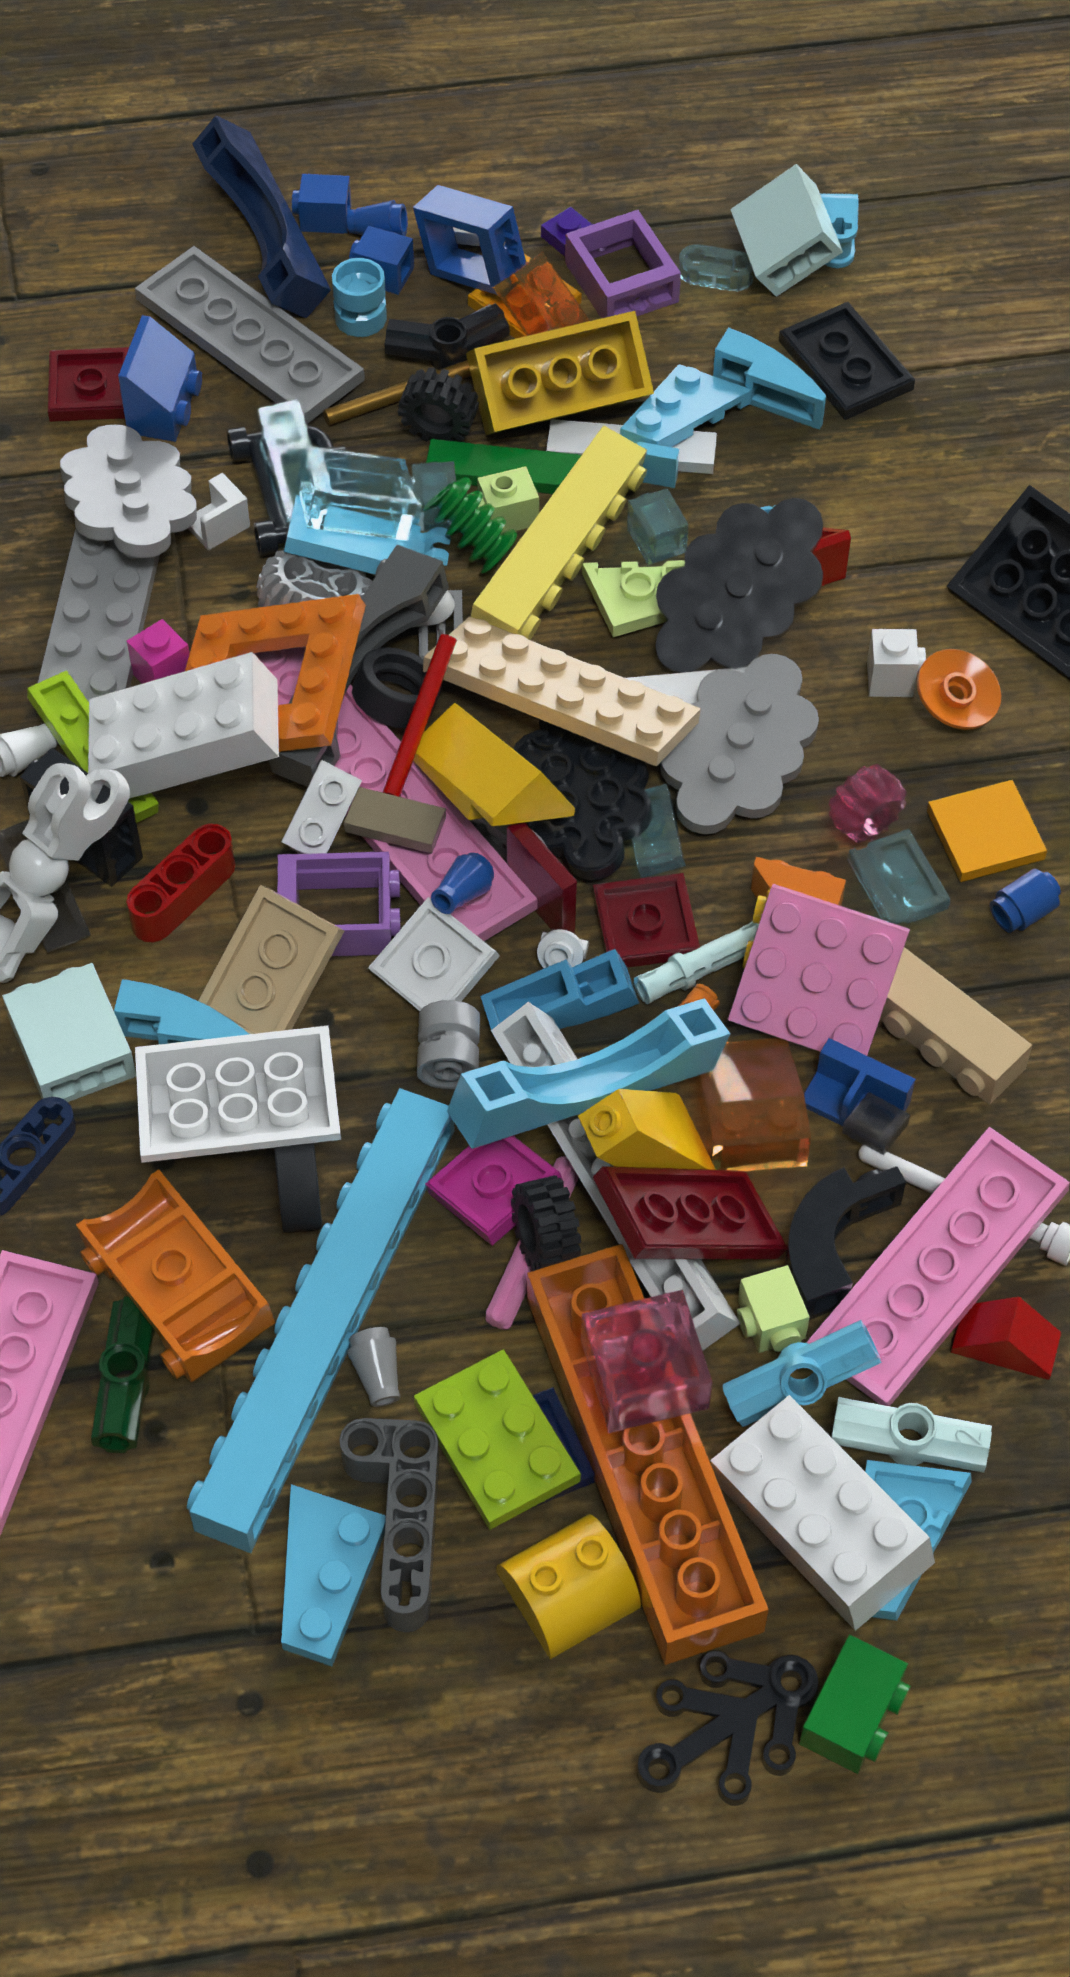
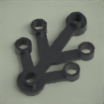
M721 1651L707 1653L701 1660L699 1671L703 1683L711 1688H720L725 1686L730 1680L760 1688L745 1699L687 1688L678 1680L664 1681L658 1687L656 1693V1706L663 1715L676 1717L684 1711L717 1718L673 1747L664 1743H655L647 1746L641 1752L638 1759L637 1775L641 1784L649 1791L656 1793L671 1790L680 1779L681 1769L732 1736L727 1770L722 1773L719 1779L718 1793L726 1804L738 1806L745 1803L750 1796L752 1781L748 1772L757 1719L774 1707H776L773 1740H770L764 1748L762 1763L764 1768L772 1775L783 1776L788 1774L792 1770L796 1759V1751L792 1742L797 1711L813 1700L818 1688V1676L814 1667L800 1656L784 1655L775 1659L769 1666L730 1659L728 1655ZM717 1662L724 1666L726 1672L719 1677H715L707 1672L706 1667L710 1663ZM785 1677H794L799 1681L801 1687L796 1691H788L783 1688L781 1680ZM668 1691H675L680 1694L682 1701L677 1705H668L664 1702L662 1696ZM776 1749L783 1750L787 1753L789 1760L782 1765L775 1764L771 1761L769 1753ZM655 1764H662L668 1769L669 1775L664 1779H655L650 1775L649 1769ZM730 1779H738L744 1784L745 1790L740 1794H731L726 1790L725 1783Z

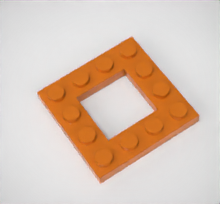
M359 594L201 615L185 671L250 652L259 653L306 646L292 703L278 705L279 752L331 746L366 605Z

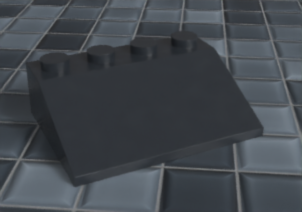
M1029 485L948 583L947 587L1070 679V513Z

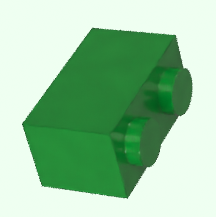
M849 1634L804 1724L799 1745L856 1774L859 1773L866 1758L876 1762L889 1733L881 1729V1725L888 1711L896 1715L899 1714L911 1688V1685L903 1682L908 1663Z

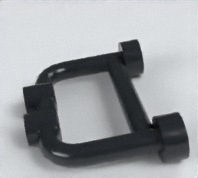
M302 425L247 434L244 426L227 429V442L232 462L250 460L251 456L269 520L254 522L255 539L260 556L275 554L278 551V544L286 543L289 529L266 448L300 442L314 444L319 453L322 473L326 475L332 504L353 509L352 503L359 501L355 477H343L342 472L349 471V461L345 446L334 447L328 434L321 429Z

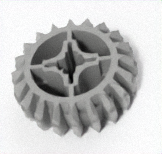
M276 551L274 557L267 558L266 564L263 566L262 572L258 577L256 586L258 588V606L266 607L360 594L361 592H366L372 580L367 578L366 572L284 551Z

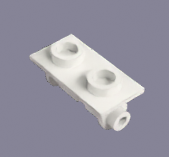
M321 760L281 842L290 846L291 850L299 854L327 853L362 780Z

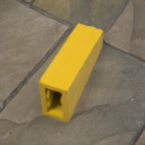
M618 1089L578 1115L597 1158L614 1167L716 1170L680 1095L677 1093Z

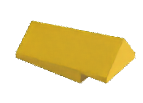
M454 703L423 733L413 761L468 820L484 818L491 826H500L574 816L575 807L539 769L458 704Z

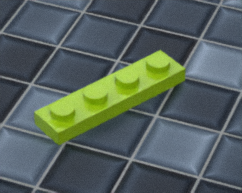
M66 670L28 687L27 698L70 761L88 773L89 702ZM152 793L128 799V802L134 807L136 823L158 813L159 803Z

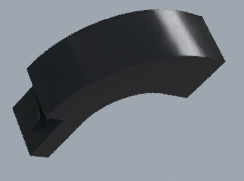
M898 1166L883 1172L878 1169L869 1171L860 1176L855 1183L852 1182L846 1169L843 1167L819 1181L799 1204L790 1227L785 1266H789L809 1314V1320L832 1312L852 1289L853 1281L835 1247L837 1237L852 1224L901 1205L906 1180Z

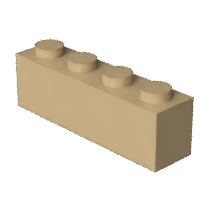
M904 947L880 1020L891 1034L900 1039L904 1038L916 1047L927 1062L935 1067L943 1068L956 1078L959 1085L967 1093L979 1096L990 1105L1026 1070L1032 1044Z

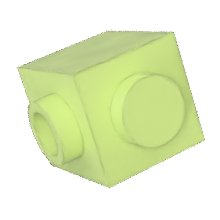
M526 466L477 478L478 490L483 494L478 507L488 503L494 506L495 509L490 520L503 516L506 524L502 532L509 529L518 531L530 527L539 514V496Z
M788 1265L741 1279L738 1296L740 1308L737 1309V1318L741 1323L739 1325L744 1337L752 1336L758 1353L771 1349L781 1352L788 1345L806 1339L810 1317Z

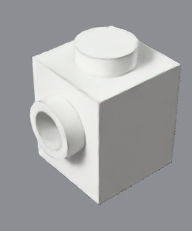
M872 629L867 658L869 697H913L917 674L924 661H926L925 647L917 646L916 629Z

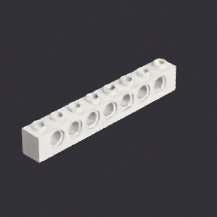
M529 1002L491 1030L509 1062L513 1065L542 1067L577 1060L576 1055L553 1018ZM578 1115L547 1124L619 1244H623L631 1265L676 1340L696 1351L702 1352L741 1324L701 1259H634L593 1179V1176L602 1166H614L597 1158Z

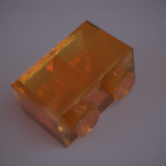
M543 252L519 266L493 287L526 336L590 321Z

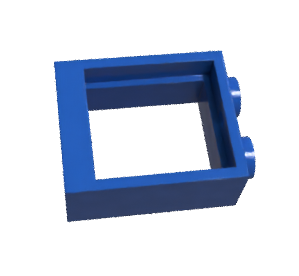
M437 185L413 207L431 275L502 297L508 295L529 275L513 206ZM453 227L477 234L482 255L459 249Z

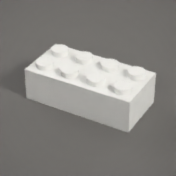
M253 652L89 699L88 773L95 769L115 770L121 773L130 788L129 798L279 757L277 679ZM105 782L104 785L111 789L109 783Z
M790 1395L710 1460L720 1488L855 1631L935 1563L930 1537Z

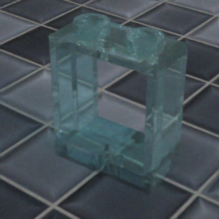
M305 446L297 479V487L307 528L408 541L412 524L417 525L420 520L421 500L416 499L414 493L415 479L409 475L405 459Z

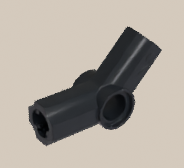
M496 303L487 305L461 319L453 317L440 318L433 322L432 325L389 319L386 329L385 354L430 360L433 367L440 370L466 361V353L474 348L491 345L509 336L510 328L504 312Z

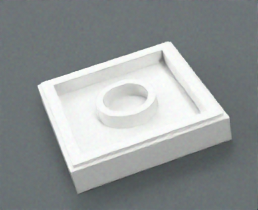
M428 897L368 968L417 1010L421 1011L424 1006L432 1002L441 1000L461 1002L500 955L451 914H444L434 907L431 898Z

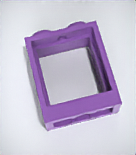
M639 210L566 233L565 263L601 318L635 311L637 317L679 302L681 272ZM635 245L651 270L609 283L593 258Z
M389 852L278 855L277 893L298 905L299 890L379 887V924L335 925L343 929L344 933L332 956L379 955L392 940V936H395L401 930L400 908H391V898L400 897L399 870H390Z

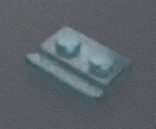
M909 829L868 843L866 848L858 851L856 848L849 850L848 862L882 920L893 924L906 921L909 924L949 908V895Z

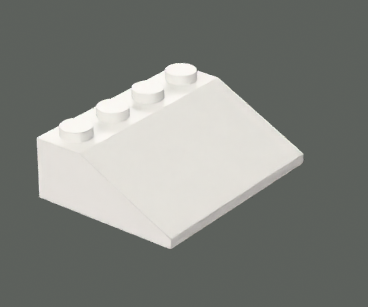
M328 1026L135 1047L140 1155L142 1163L341 1140Z

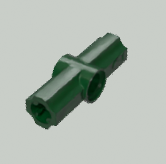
M124 1296L119 1301H113L106 1347L99 1359L101 1379L91 1442L93 1446L100 1447L109 1453H126L130 1449L137 1448L143 1402L150 1388L148 1369L155 1329L129 1296ZM121 1371H135L132 1375L125 1378L115 1377Z

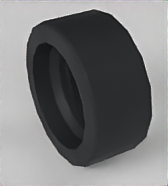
M383 647L370 651L362 659L353 682L352 694L356 704L366 715L382 724L395 728H406L426 672H423L424 659L414 653L398 648ZM380 681H390L410 690L414 695H405L393 691ZM440 686L439 692H438V694H437V697H436V700H435V703H434V705H433V708H432V711H431V714H430L429 718L431 717L432 712H433V710H434V708H435V705H436V703H437V700H438V698H439V696H440L441 686Z
M314 1143L274 1147L283 1232L291 1233L322 1229Z

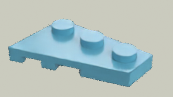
M867 1460L865 1470L892 1500L930 1537L934 1553L972 1482L971 1473ZM921 1575L872 1617L897 1621Z
M291 1484L281 1638L283 1650L333 1666L384 1538L385 1515Z

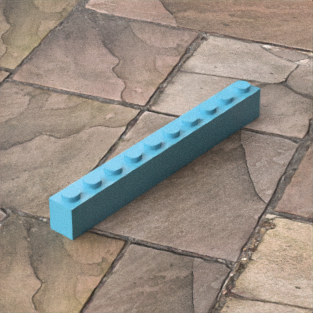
M399 1088L392 1104L385 1103L382 1107L376 1124L378 1133L372 1144L366 1142L363 1145L356 1165L359 1171L353 1183L346 1182L342 1187L336 1205L339 1211L333 1223H325L321 1229L316 1244L318 1253L312 1265L305 1264L298 1276L295 1291L298 1294L291 1307L284 1306L281 1310L274 1329V1333L277 1336L270 1350L264 1348L260 1352L253 1370L255 1380L249 1392H241L235 1402L231 1415L234 1423L227 1437L221 1435L216 1440L209 1459V1464L212 1467L205 1481L198 1480L191 1490L187 1502V1510H190L195 1532L248 1553L252 1552L340 1370L347 1351L351 1347L349 1338L358 1332L427 1189L425 1183L432 1178L454 1133V1121L447 1112L449 1105Z

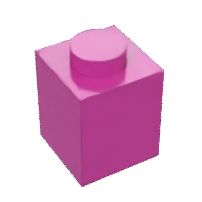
M163 619L126 641L133 675L142 684L185 671L190 654L189 646Z

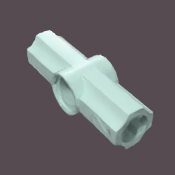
M838 1397L831 1438L840 1446L887 1454L898 1464L916 1466L923 1462H929L984 1473L990 1449L992 1426L933 1415L926 1406L918 1403H907L895 1408ZM904 1429L915 1430L922 1436V1439L917 1441L908 1440L899 1431Z

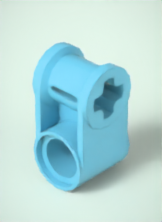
M820 193L843 250V253L825 265L832 268H844L853 262L855 255L854 238L857 236L858 194Z

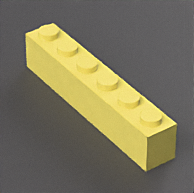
M603 425L476 599L472 607L471 617L485 620L490 625L513 634L523 635L528 640H531L540 625L541 619L538 617L544 609L551 611L554 608L563 590L560 587L566 578L572 581L576 577L584 562L582 555L587 548L592 551L596 549L605 533L603 526L607 520L615 521L625 506L627 499L624 497L629 490L636 492L647 474V469L643 467L647 449Z

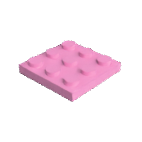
M773 884L728 1020L820 1052L828 1038L867 1056L910 929Z

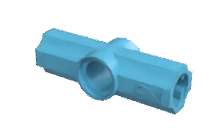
M859 1320L810 1344L797 1342L788 1345L781 1351L778 1359L724 1383L723 1392L737 1422L744 1427L761 1419L788 1395L799 1405L813 1404L823 1396L826 1388L882 1362L869 1331L862 1320ZM809 1368L813 1370V1373L804 1379H795L790 1376L796 1369Z

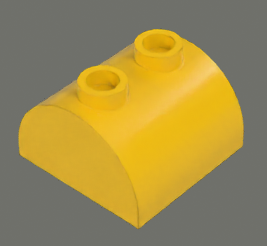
M591 1514L566 1526L498 1564L496 1567V1573L549 1659L556 1657L641 1608L639 1590L624 1556L606 1528Z

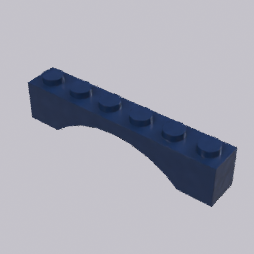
M216 115L192 145L204 169L235 202L257 238L263 259L262 270L258 278L271 304L307 318L327 296L331 288L251 132Z

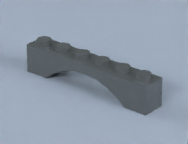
M396 545L389 557L380 562L374 580L366 592L359 594L366 607L344 695L354 675L358 672L362 659L370 651L379 649L387 641L405 630L428 621L449 588L443 561ZM338 720L331 746L279 752V757L268 760L272 773L308 787L321 760L335 766L341 757L337 739Z

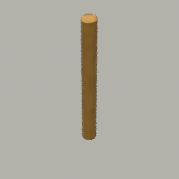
M468 360L443 368L449 370L448 376L454 378L456 374L461 376L462 379L471 377ZM442 369L437 370V374H440ZM408 381L323 410L327 425L330 426L399 402Z

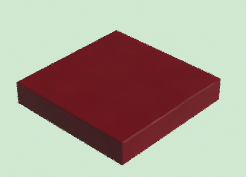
M129 347L50 350L48 384L49 422L124 419L125 414L118 375Z
M525 822L508 826L507 865L536 896L537 909L535 912L551 930L563 929L575 934L577 880Z
M684 873L593 885V898L604 952L616 949L627 968L666 963L668 958L674 954L681 953L684 955L700 948Z

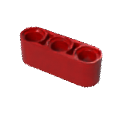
M210 823L197 828L131 889L127 895L126 903L132 931L138 939L151 943L163 940L231 877L235 871L236 864L231 834L224 826ZM155 911L154 913L145 914L146 912Z

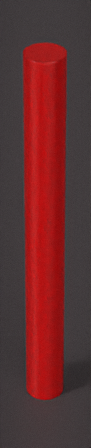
M441 634L439 636L382 793L401 796L457 642L450 635Z

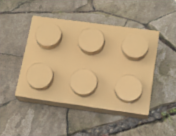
M260 885L198 1001L233 1020L249 1034L292 1030L340 941L344 930L270 888Z

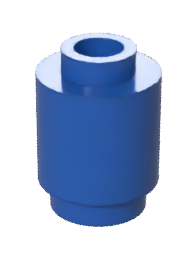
M1032 869L996 893V899L990 902V911L998 925L1006 932L1011 933L1016 929L1023 931L1059 907L1061 889L1056 879L1050 873H1043L1038 869Z

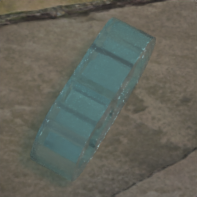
M693 244L682 249L679 254L681 279L687 283L728 291H742L750 287L753 282L754 271L747 253Z

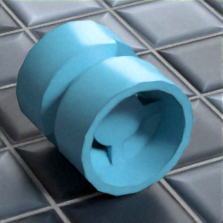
M351 258L341 262L332 273L335 323L342 332L350 336L366 337L379 332L387 321L384 271L379 264L370 259Z

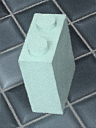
M797 164L730 209L756 278L776 297L843 253L817 185Z
M93 963L82 967L68 968L57 976L35 984L21 985L13 992L2 995L10 1024L42 1099L59 1097L70 1102L136 1077L132 1052Z

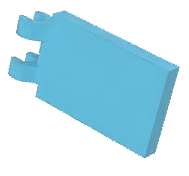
M296 495L284 552L376 574L380 562L389 557L396 545L441 560L443 565L447 566L449 553L444 549L435 548L433 544L441 542L449 545L451 536L447 537L446 532L448 529L444 527H435L428 532L420 533L421 526Z

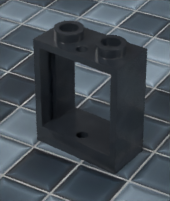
M54 748L50 749L43 757L32 761L20 776L27 808L31 793L50 766L57 763L70 764L78 767L85 776L88 773ZM66 777L60 783L61 795L67 794L69 791V782ZM103 785L95 800L96 803H105L109 799L111 789ZM127 802L114 826L103 837L93 842L85 850L79 861H76L111 887L143 859L134 807L131 803Z

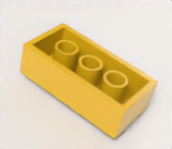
M635 311L478 347L466 353L474 389L478 395L477 401L479 402L480 414L486 435L654 394Z

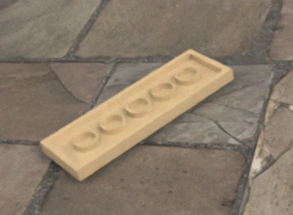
M469 616L449 634L457 642L443 680L651 765L657 766L699 723L701 711L699 707L686 703L678 697L669 696L646 687L638 681L628 680L608 672L598 665H591L568 656L560 650L551 649L528 640L523 635L513 634L490 625L485 620ZM435 647L424 656L423 672H427Z

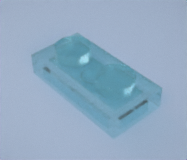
M667 784L645 789L652 804L653 818L648 828L641 835L632 838L636 864L641 878L686 866L672 798Z

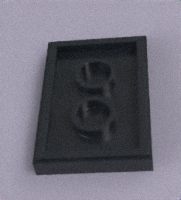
M845 302L779 331V342L825 393L828 401L844 420L914 390V377L849 302Z

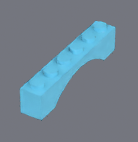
M705 998L665 1010L626 1038L574 1061L542 1067L517 1066L506 1061H500L462 1073L447 1112L471 1149L581 1114L618 1089L651 1091L713 1071L730 1036V1032Z

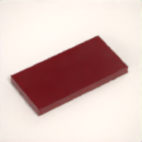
M602 1166L593 1176L634 1259H779L787 1250L782 1236L746 1171Z

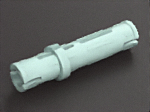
M752 921L740 929L711 941L684 955L681 953L674 954L668 958L667 963L652 971L634 977V985L639 997L646 1004H650L674 990L681 988L685 991L695 986L696 980L703 978V976L742 959L745 956L748 941H754L759 924Z

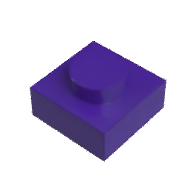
M569 207L541 225V238L565 256L566 233L593 224L572 207Z

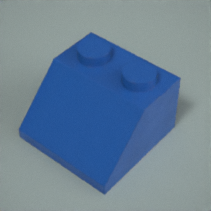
M142 315L118 375L126 426L136 430L143 437L176 442L181 426H187L191 414L190 402L193 395L198 396L200 393L202 372L196 369L195 354L191 349L153 318Z

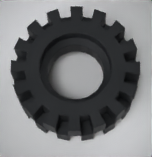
M428 368L426 373L423 369L417 370L415 375L412 374L409 377L398 404L397 412L398 416H402L401 423L404 426L411 425L409 432L414 436L418 432L423 434L421 439L428 442L429 437L436 440L463 441L470 431L479 407L477 393L471 392L473 386L469 382L462 385L460 383L462 377L458 374L454 378L449 377V370L442 369L440 374H437L435 368Z
M554 1175L516 1184L512 1190L514 1198H511V1206L515 1210V1213H512V1220L517 1226L515 1234L516 1238H520L521 1241L519 1246L521 1253H526L525 1261L528 1266L531 1265L532 1271L581 1256V1248L578 1245L581 1243V1235L577 1232V1227H580L579 1220L574 1216L573 1211L576 1208L574 1202L569 1201L570 1192L567 1187H564V1181Z

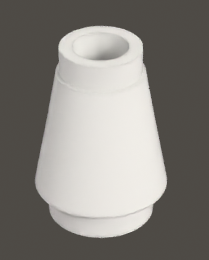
M45 723L0 734L1 777L8 774L16 776L26 769L32 761L40 759L50 749L56 748V739Z

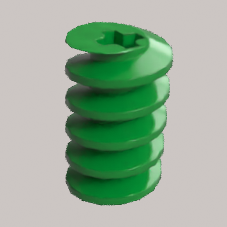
M466 477L445 486L423 509L424 511L435 507L440 509L434 522L439 524L448 519L450 520L451 524L446 532L447 537L459 532L463 535L457 548L461 550L472 545L474 550L468 560L472 563L483 558L485 563L480 571L483 574L493 568L510 551L518 534L514 529L502 532L506 524L503 516L490 520L495 509L491 503L478 507L483 494L479 490L467 494L472 482Z

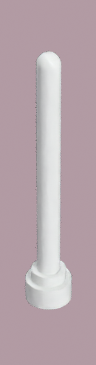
M871 1144L861 1146L858 1152L862 1162L879 1170L885 1171L898 1166L906 1182L931 1194L945 1179ZM1051 1222L1048 1226L1041 1223L1029 1239L1041 1244L1040 1249L1048 1252L1047 1258L1066 1266L1070 1261V1224L1062 1222L1061 1225Z

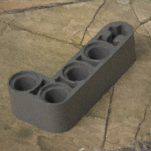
M356 1419L344 1427L339 1438L343 1468L347 1475L354 1480L388 1483L381 1579L383 1613L388 1625L393 1629L401 1632H412L425 1624L431 1607L439 1477L437 1434L430 1425L417 1420ZM363 1444L372 1445L376 1448L368 1456H358L352 1453L355 1447ZM414 1446L423 1447L428 1451L420 1458H410L403 1454L405 1450ZM411 1494L420 1495L425 1499L417 1507H407L400 1503L403 1497ZM407 1543L417 1544L422 1548L417 1555L412 1557H404L396 1552L400 1546ZM402 1581L411 1582L412 1597L408 1606L399 1605L402 1601Z

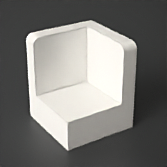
M223 473L208 480L211 504L197 511V520L188 528L207 550L214 548L250 527L247 498Z

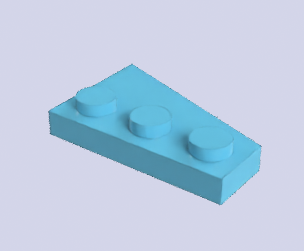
M679 364L658 386L654 394L650 395L620 428V435L636 444L644 442L672 447L691 437L694 428L706 421L714 424L723 419L725 411L731 407L737 406L741 409L749 405L752 399V389L700 372L696 368Z

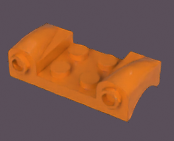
M159 1169L150 1175L142 1189L121 1208L102 1217L83 1219L76 1224L86 1247L80 1251L82 1259L90 1271L97 1274V1276L104 1273L110 1280L114 1277L155 1329L166 1349L159 1354L160 1358L176 1380L184 1375L191 1383L275 1324L269 1303Z

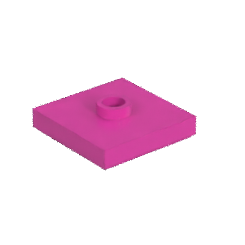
M510 1136L473 1149L468 1146L425 1183V1186L433 1198L493 1246L516 1225L512 1220V1213H515V1210L511 1206V1198H514L512 1190L515 1188V1185L554 1175L562 1179V1176L558 1170L515 1136Z

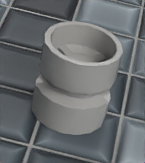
M441 1000L432 1002L421 1009L419 1012L418 1028L420 1045L417 1055V1077L423 1083L440 1089H455L462 1073L479 1068V1048L477 1045L480 1040V1013L475 1007L456 1000Z

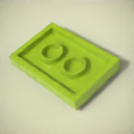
M504 1349L414 1395L416 1408L425 1423L430 1425L436 1432L438 1445L489 1530L581 1481L580 1471Z

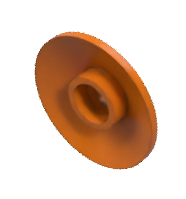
M957 649L940 650L930 655L919 669L917 675L919 697L929 713L940 722L957 729H976L991 721L998 712L1001 704L999 682L991 668L977 656Z

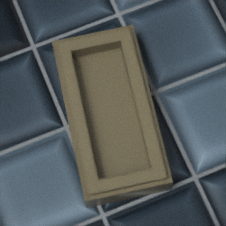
M359 787L344 821L345 832L432 854L446 819V808Z

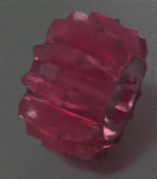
M875 764L869 768L865 766L859 768L853 776L848 775L847 781L843 785L836 787L837 794L828 803L831 808L829 816L834 821L833 824L849 838L860 843L867 838L869 840L876 839L880 832L883 830L888 831V826L899 819L898 813L907 804L905 801L907 791L902 787V783L894 774Z

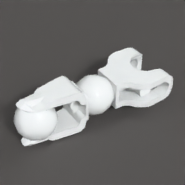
M57 763L45 771L31 793L28 803L30 819L22 833L28 839L22 841L13 850L9 861L10 872H0V909L11 894L21 909V914L16 924L12 920L0 915V983H6L14 978L25 954L33 953L56 922L58 910L54 903H52L54 898L50 893L56 892L64 884L69 871L68 860L79 861L85 850L93 842L103 837L118 820L130 796L129 785L121 773L115 770L95 769L85 776L75 765ZM66 777L69 782V791L67 794L61 795L60 783ZM105 782H108L111 787L109 799L102 804L96 803L95 800Z

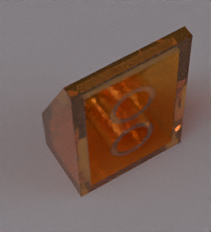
M778 1037L726 1042L714 1070L696 1076L707 1152L715 1169L755 1171L807 1166L811 1132L804 1093L788 1041Z

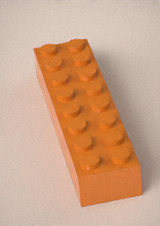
M623 1244L528 1272V1304L621 1551L637 1584L641 1604L664 1665L764 1633L769 1609Z

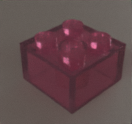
M683 1290L582 1313L581 1343L608 1433L709 1409L713 1382Z

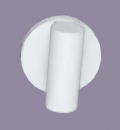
M563 929L552 930L548 933L543 932L537 948L538 960L543 968H547L565 959L574 967L581 964L583 959H586L589 941L579 939L574 933Z

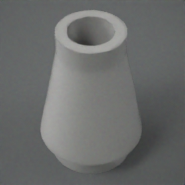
M369 1328L350 1336L351 1348L348 1349L347 1354L369 1396L371 1406L379 1407L398 1401L401 1397L398 1390L396 1339L390 1337L388 1328Z

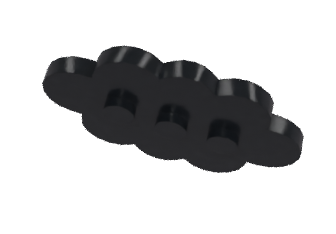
M791 498L781 501L769 513L754 504L740 503L732 505L722 513L717 521L716 534L698 536L691 541L685 553V567L672 569L663 576L657 586L656 599L658 608L667 622L659 631L655 646L658 659L665 669L672 673L696 672L703 669L711 660L723 669L747 667L754 659L760 656L763 640L780 638L789 631L793 625L794 607L805 605L816 598L822 587L823 572L821 563L812 553L822 539L823 532L821 513L815 505L805 499Z
M539 719L540 730L524 735L516 742L513 749L550 780L575 807V813L571 817L525 823L542 838L547 848L555 857L565 856L571 872L579 878L599 880L608 877L620 868L625 858L624 841L641 835L649 827L653 819L652 804L644 790L649 778L646 763Z

